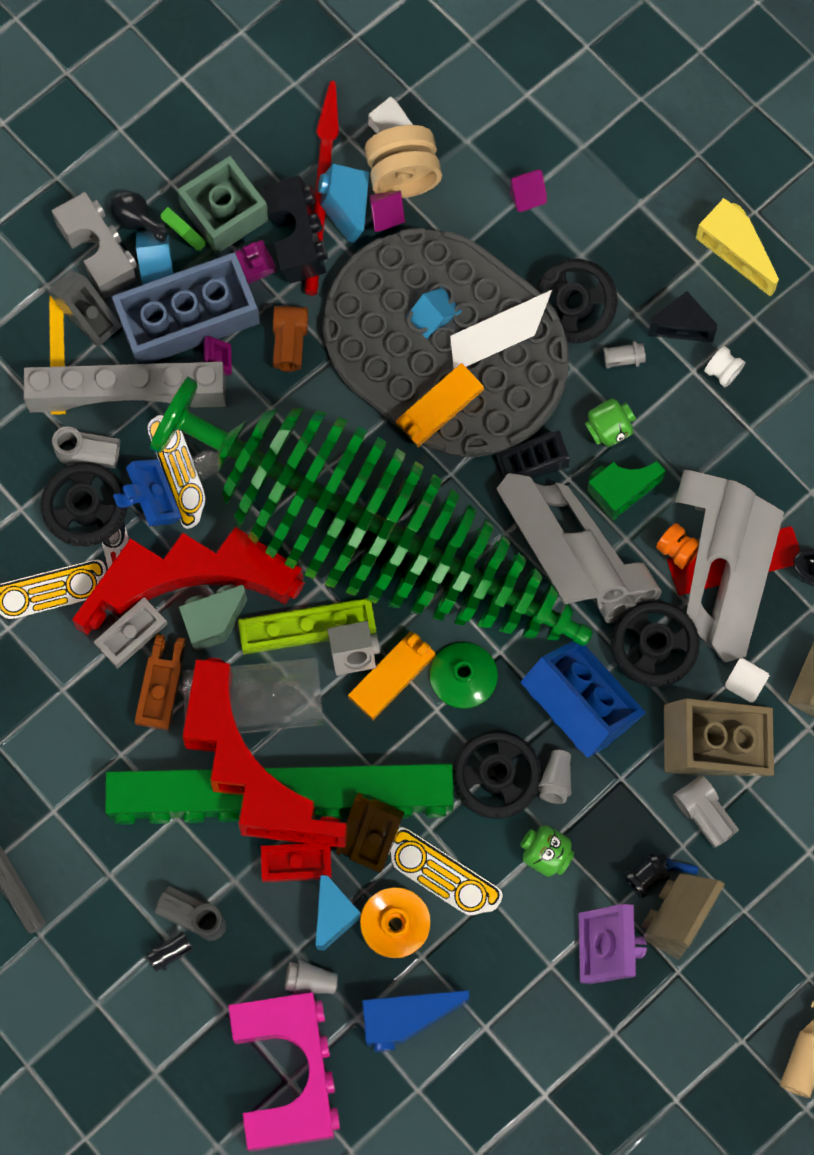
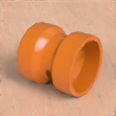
M675 523L661 537L656 545V549L663 555H670L673 558L674 564L683 570L697 556L700 541L695 537L690 538L687 536L685 529L678 523Z

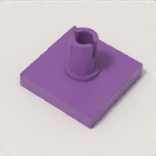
M619 904L578 913L580 983L594 984L636 977L635 958H643L647 948L635 947V945H646L647 943L642 936L634 935V905Z

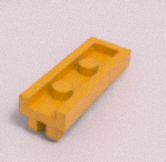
M461 363L395 420V423L418 448L483 392L484 386Z
M410 631L376 668L349 693L348 698L371 720H374L432 661L436 653L428 643L421 640L417 633Z

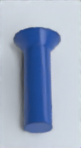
M669 857L667 858L665 867L667 871L675 870L697 875L698 866L675 862Z

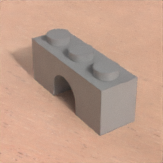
M86 192L52 210L56 225L71 249L85 242H92L99 246L98 251L83 262L89 278L103 299L137 281L134 273L137 264L129 250L123 252L118 243L122 242L113 225L107 227L102 218L106 217L97 200L91 202Z

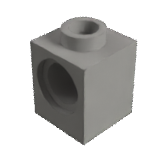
M368 621L327 628L336 676L376 668L374 654L380 653L377 633L370 634Z

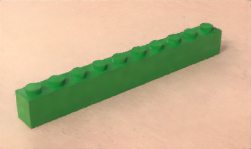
M452 764L264 768L282 785L314 801L315 815H322V817L342 819L343 814H350L358 793H362L363 798L370 801L376 799L404 811L403 818L412 817V813L426 812V817L432 818L445 817L446 812H453ZM212 770L106 772V815L110 820L114 819L115 824L120 825L134 824L135 819H149V823L166 824L170 822V818H184L186 823L204 822V817H218L220 822H237L241 814L244 795L213 792L211 784Z

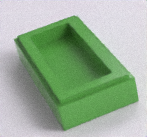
M169 207L160 215L164 222L197 251H201L207 244L194 229Z

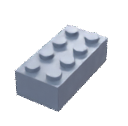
M235 252L112 296L117 315L136 364H150L203 345L206 336L219 339L260 324L258 308Z

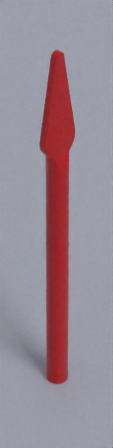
M330 81L317 127V135L321 142L315 189L316 203L314 204L313 212L318 214L322 225V231L318 232L320 241H323L326 212L320 205L322 193H318V182L321 174H325L331 166L333 141L339 134L335 81ZM319 275L306 279L305 294L310 296L317 295Z

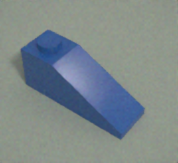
M469 990L362 1000L367 1047L374 1046V1052L394 1051L395 1044L404 1043L469 1002Z

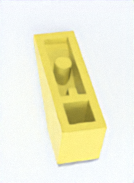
M723 198L699 224L696 239L771 297L775 292L779 278L745 211L738 204L730 203Z

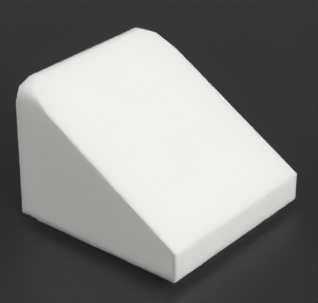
M389 97L368 115L369 126L376 133L396 126L413 125L393 97Z
M740 658L726 681L725 687L753 703L770 675L747 660Z

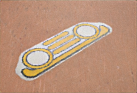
M162 415L156 416L148 423L147 429L151 441L163 418ZM177 430L166 449L160 453L156 452V455L181 514V524L184 528L189 529L199 523L206 498L181 430Z
M91 560L1 583L0 614L5 618L13 619L85 601L107 572L106 566L103 561Z
M404 827L399 828L391 849L392 863L398 871L467 915L492 912L497 909L503 897L502 891L498 887Z

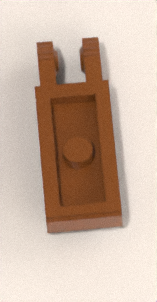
M156 635L152 655L148 657L135 717L136 725L166 731L170 730L183 668L182 661L186 639L177 638L174 644L172 661L161 659L166 644L165 635Z

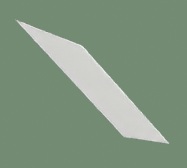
M552 290L451 335L454 369L461 363L465 367L535 336Z

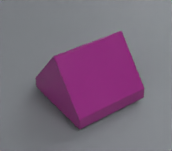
M206 336L202 346L203 362H223L225 376L232 375L231 344Z

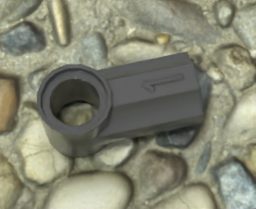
M170 886L162 893L157 903L155 914L198 934L204 940L214 941L221 938L225 933L227 927L226 920L214 905L205 904ZM205 916H217L214 928L210 930L201 929V920Z

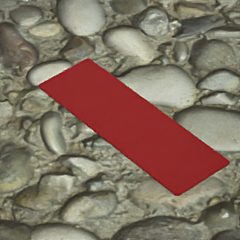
M792 526L779 530L768 572L793 566V558L801 551ZM697 556L683 570L674 564L673 558L667 560L679 596L689 594L691 591ZM718 558L711 563L704 589L720 585L726 563L725 559Z

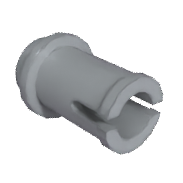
M632 341L631 345L603 348L606 369L635 364L636 367H639V363L645 362L643 343L637 344L636 341Z

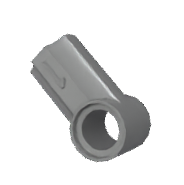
M70 426L59 428L52 437L56 457L61 463L72 465L85 462L113 469L116 467L119 457L120 439L82 433ZM66 441L77 443L76 447L70 451L60 448Z
M703 775L698 776L673 794V799L678 808L689 820L693 819L714 849L739 831L738 827L718 802L719 797L715 789Z

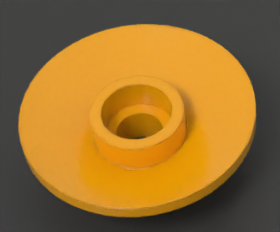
M384 889L373 895L365 904L360 920L361 932L368 946L376 953L388 958L406 957L416 952L425 943L430 931L429 911L422 899L407 889ZM392 919H399L402 922V927L398 931H393L389 928V922Z

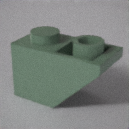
M235 584L226 585L216 591L217 594L205 598L203 595L194 596L186 600L185 605L179 606L194 652L227 641L247 602L243 585L237 587Z

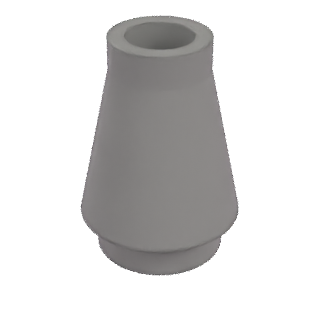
M553 750L551 752L550 760L538 785L540 787L539 796L542 800L554 804H563L567 801V797L572 794L570 753L562 750Z
M298 960L297 963L289 962L285 978V990L293 991V995L311 992L314 994H334L338 973L329 972L301 960Z

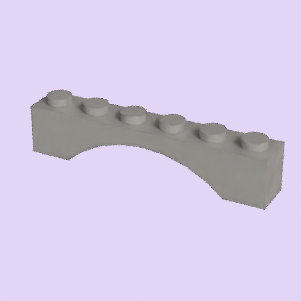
M223 362L24 368V400L30 413L66 411L74 407L107 401L144 400L171 403L183 381L189 376L196 380L198 384L197 392L190 407H226V376Z

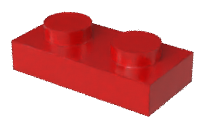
M309 843L261 846L262 882L320 880L321 875H326L332 879L331 846Z

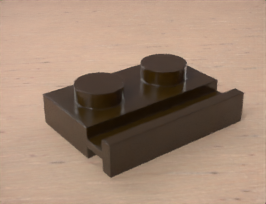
M358 793L346 822V848L337 847L335 854L339 856L341 853L350 857L349 860L382 873L405 812L376 799L370 801L363 798L362 793Z

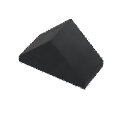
M686 291L651 318L648 336L713 343L717 324L689 292Z

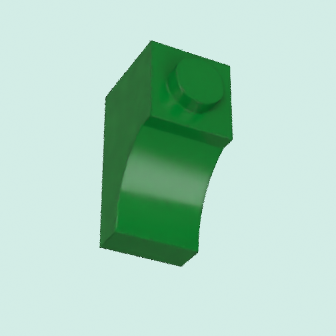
M657 461L641 469L621 468L615 462L606 468L602 465L588 477L590 481L588 482L587 494L614 521L663 481L665 469Z

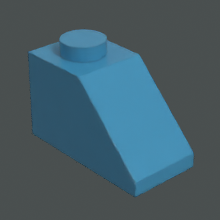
M332 164L325 174L322 173L319 178L318 193H322L320 205L346 240L354 243L364 231L370 172Z

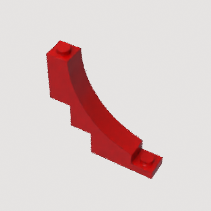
M234 527L217 553L182 533L164 559L130 538L72 621L76 629L88 636L92 629L97 630L106 618V609L121 618L144 597L148 601L170 591L198 585L235 584L236 587L243 585L245 589L269 596L285 605L290 597L295 599L303 589L305 584L302 581L304 579L303 571L297 565H295L294 569L284 565L287 559L278 553L273 559L265 553L268 548L259 541L255 544L248 537V534L237 527Z
M207 658L205 661L196 660L183 732L185 748L215 752L211 774L213 792L244 795L239 820L241 835L346 848V823H341L339 819L333 817H321L320 820H314V801L295 793L277 781L258 763L245 745L232 713L231 688L233 676L230 663H226L219 658Z

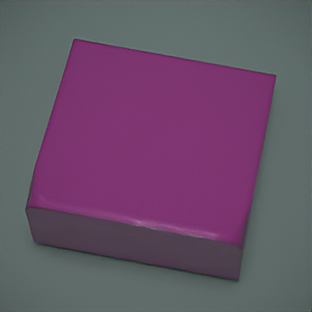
M541 169L511 179L510 195L518 212L547 203L545 183Z
M401 190L369 195L374 232L382 231L405 222Z

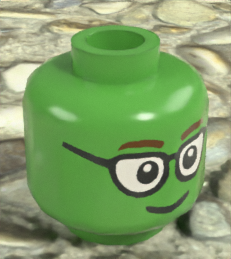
M611 398L590 410L588 413L589 421L585 424L597 445L603 443L606 447H612L633 434L631 422L636 420V417L627 402L620 405L616 399Z
M547 825L541 826L537 831L530 829L520 847L525 849L523 852V862L547 877H551L556 873L559 875L563 874L574 856V851L571 850V840Z

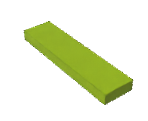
M366 599L238 619L243 655L329 641L327 628L368 621L370 634L376 633L372 602Z

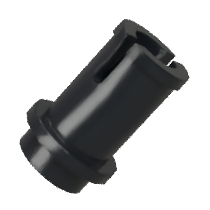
M180 932L179 935L156 948L152 945L150 947L151 951L147 952L146 955L156 972L160 969L165 971L167 970V965L189 952H193V949L185 934Z

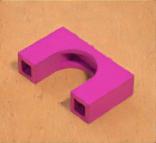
M311 992L229 1005L232 1036L235 1044L268 1039L287 1040L297 1045L304 1052L309 1064L307 1085L295 1101L283 1107L243 1113L247 1150L251 1152L334 1139L333 1130L340 1129L337 1107L330 1108L328 1094L335 1093L332 1071L325 1072L323 1058L330 1057L327 1036L320 1037L318 1023L325 1022L322 1000L315 1001L314 993Z

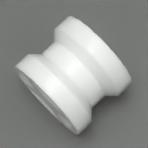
M723 346L713 356L704 371L710 376L715 375L719 378V383L726 388L737 377L746 362L741 358H734L730 350Z

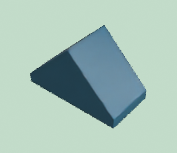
M149 231L136 232V251L142 285L174 274L169 234L165 242H159Z
M443 288L424 293L410 310V312H413L411 322L417 329L425 327L428 329L422 334L426 339L432 336L437 329L450 322L454 315H459L462 310H459L456 313L454 309L457 307V304L455 302L452 304L448 303L451 297Z
M321 875L316 948L317 950L324 951L361 918V914L328 876Z

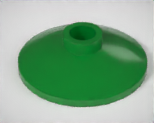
M466 642L455 643L441 650L435 657L430 670L431 686L437 697L445 704L459 709L474 708L484 703L494 692L498 678L497 667L492 656L482 647ZM462 667L468 668L471 672L466 678L460 677L457 673Z

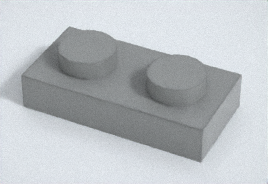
M144 597L94 641V644L118 669L168 623Z

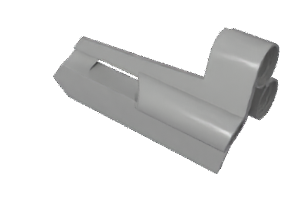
M684 470L675 503L695 506L694 510L705 512L686 615L688 614L689 618L693 620L692 622L697 628L699 638L704 644L714 649L723 662H729L746 657L784 512L758 497L751 489L736 481ZM723 558L726 560L712 616H710L701 604L711 563L715 559Z
M508 473L497 487L498 494L564 604L592 599L607 623H614L629 608L641 602L656 601L660 597L662 591L646 565L641 562L623 564L569 486L559 483L550 486L534 483L529 476ZM548 505L556 507L569 506L584 531L565 533Z

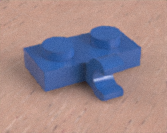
M159 460L131 462L126 469L132 484L123 487L124 493L113 495L117 507L125 508L140 503L149 526L175 524L182 517Z

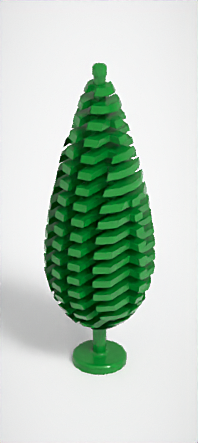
M188 376L172 399L152 438L149 448L158 453L163 452L176 431L181 430L219 451L218 473L228 457L235 459V467L230 473L222 491L226 505L238 488L247 468L251 467L257 470L239 504L238 510L234 514V519L239 528L264 487L266 479L270 477L277 481L248 536L255 544L263 534L287 488L297 492L265 552L273 559L305 500L309 498L317 504L284 565L294 569L326 508L335 512L336 515L306 569L305 576L312 579L315 578L346 519L355 523L324 585L332 588L336 586L368 530L374 533L345 593L354 596L358 593L376 558L381 553L386 542L389 541L394 544V547L392 546L368 593L367 601L373 603L379 601L383 590H386L393 578L397 566L399 567L405 554L409 552L413 554V558H410L391 596L388 607H401L404 598H407L418 575L421 574L428 561L433 564L430 572L428 571L411 606L410 613L422 614L424 607L428 606L433 598L438 584H441L448 572L452 574L451 580L448 585L446 584L438 600L432 619L443 621L445 614H449L454 606L459 592H462L466 583H469L472 586L458 610L454 624L465 626L466 621H470L476 612L480 599L483 600L487 593L491 596L487 607L479 618L478 627L490 628L497 619L500 608L508 604L510 607L506 618L501 624L500 632L512 634L519 624L521 615L526 614L530 617L522 633L524 638L534 639L543 623L550 627L545 640L557 641L560 635L563 634L580 646H585L590 641L592 629L582 623L579 624L571 620L573 610L569 604H563L560 613L552 609L558 596V592L552 584H549L544 591L541 602L533 599L542 580V575L536 569H532L526 577L522 590L519 589L517 591L514 589L516 580L526 563V559L520 553L517 556H513L507 565L504 576H501L499 580L494 578L496 570L502 560H504L510 545V541L503 534L500 541H496L486 562H483L480 569L478 570L474 567L493 531L494 525L487 519H484L481 529L478 527L461 558L454 557L457 548L461 547L476 515L477 510L470 504L466 505L463 514L458 517L441 549L435 546L459 499V495L452 488L447 493L444 503L440 504L422 538L415 535L441 486L442 480L435 474L430 478L426 489L421 493L403 527L395 524L400 518L423 472L424 467L415 461L384 517L376 514L405 458V453L398 448L394 452L388 466H386L366 505L363 507L356 503L387 442L380 437L376 439L346 496H343L335 491L367 433V430L358 426L327 486H324L316 480L348 420L341 417L337 418L309 471L304 475L297 470L327 413L316 410L288 459L287 465L278 461L304 408H293L290 410L272 441L269 451L265 454L258 449L278 409L263 413L246 443L238 437L247 420L228 433L188 411L198 389V384L193 378Z

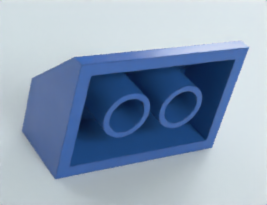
M573 641L542 656L520 682L528 690L530 696L551 716L553 722L574 742L576 748L587 758L608 747L646 713L586 645L580 646Z

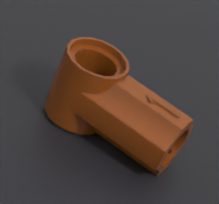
M274 307V368L284 372H294L302 369L304 336H307L308 307Z

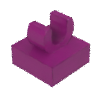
M263 240L256 243L253 242L235 252L248 284L277 272L276 265Z

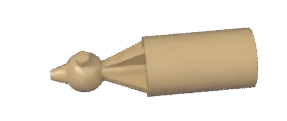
M814 1019L799 1032L780 1083V1087L806 1098L811 1097L814 1089Z

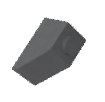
M71 270L47 290L62 312L97 347L122 327L87 277Z

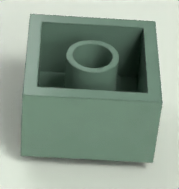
M231 156L177 189L180 207L215 254H218L269 221L267 203Z

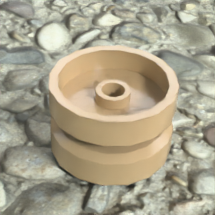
M419 125L396 126L377 133L366 142L364 150L367 164L371 168L372 188L376 194L401 190L402 198H409L431 190L441 181V166L435 155L437 148L434 135L430 129Z

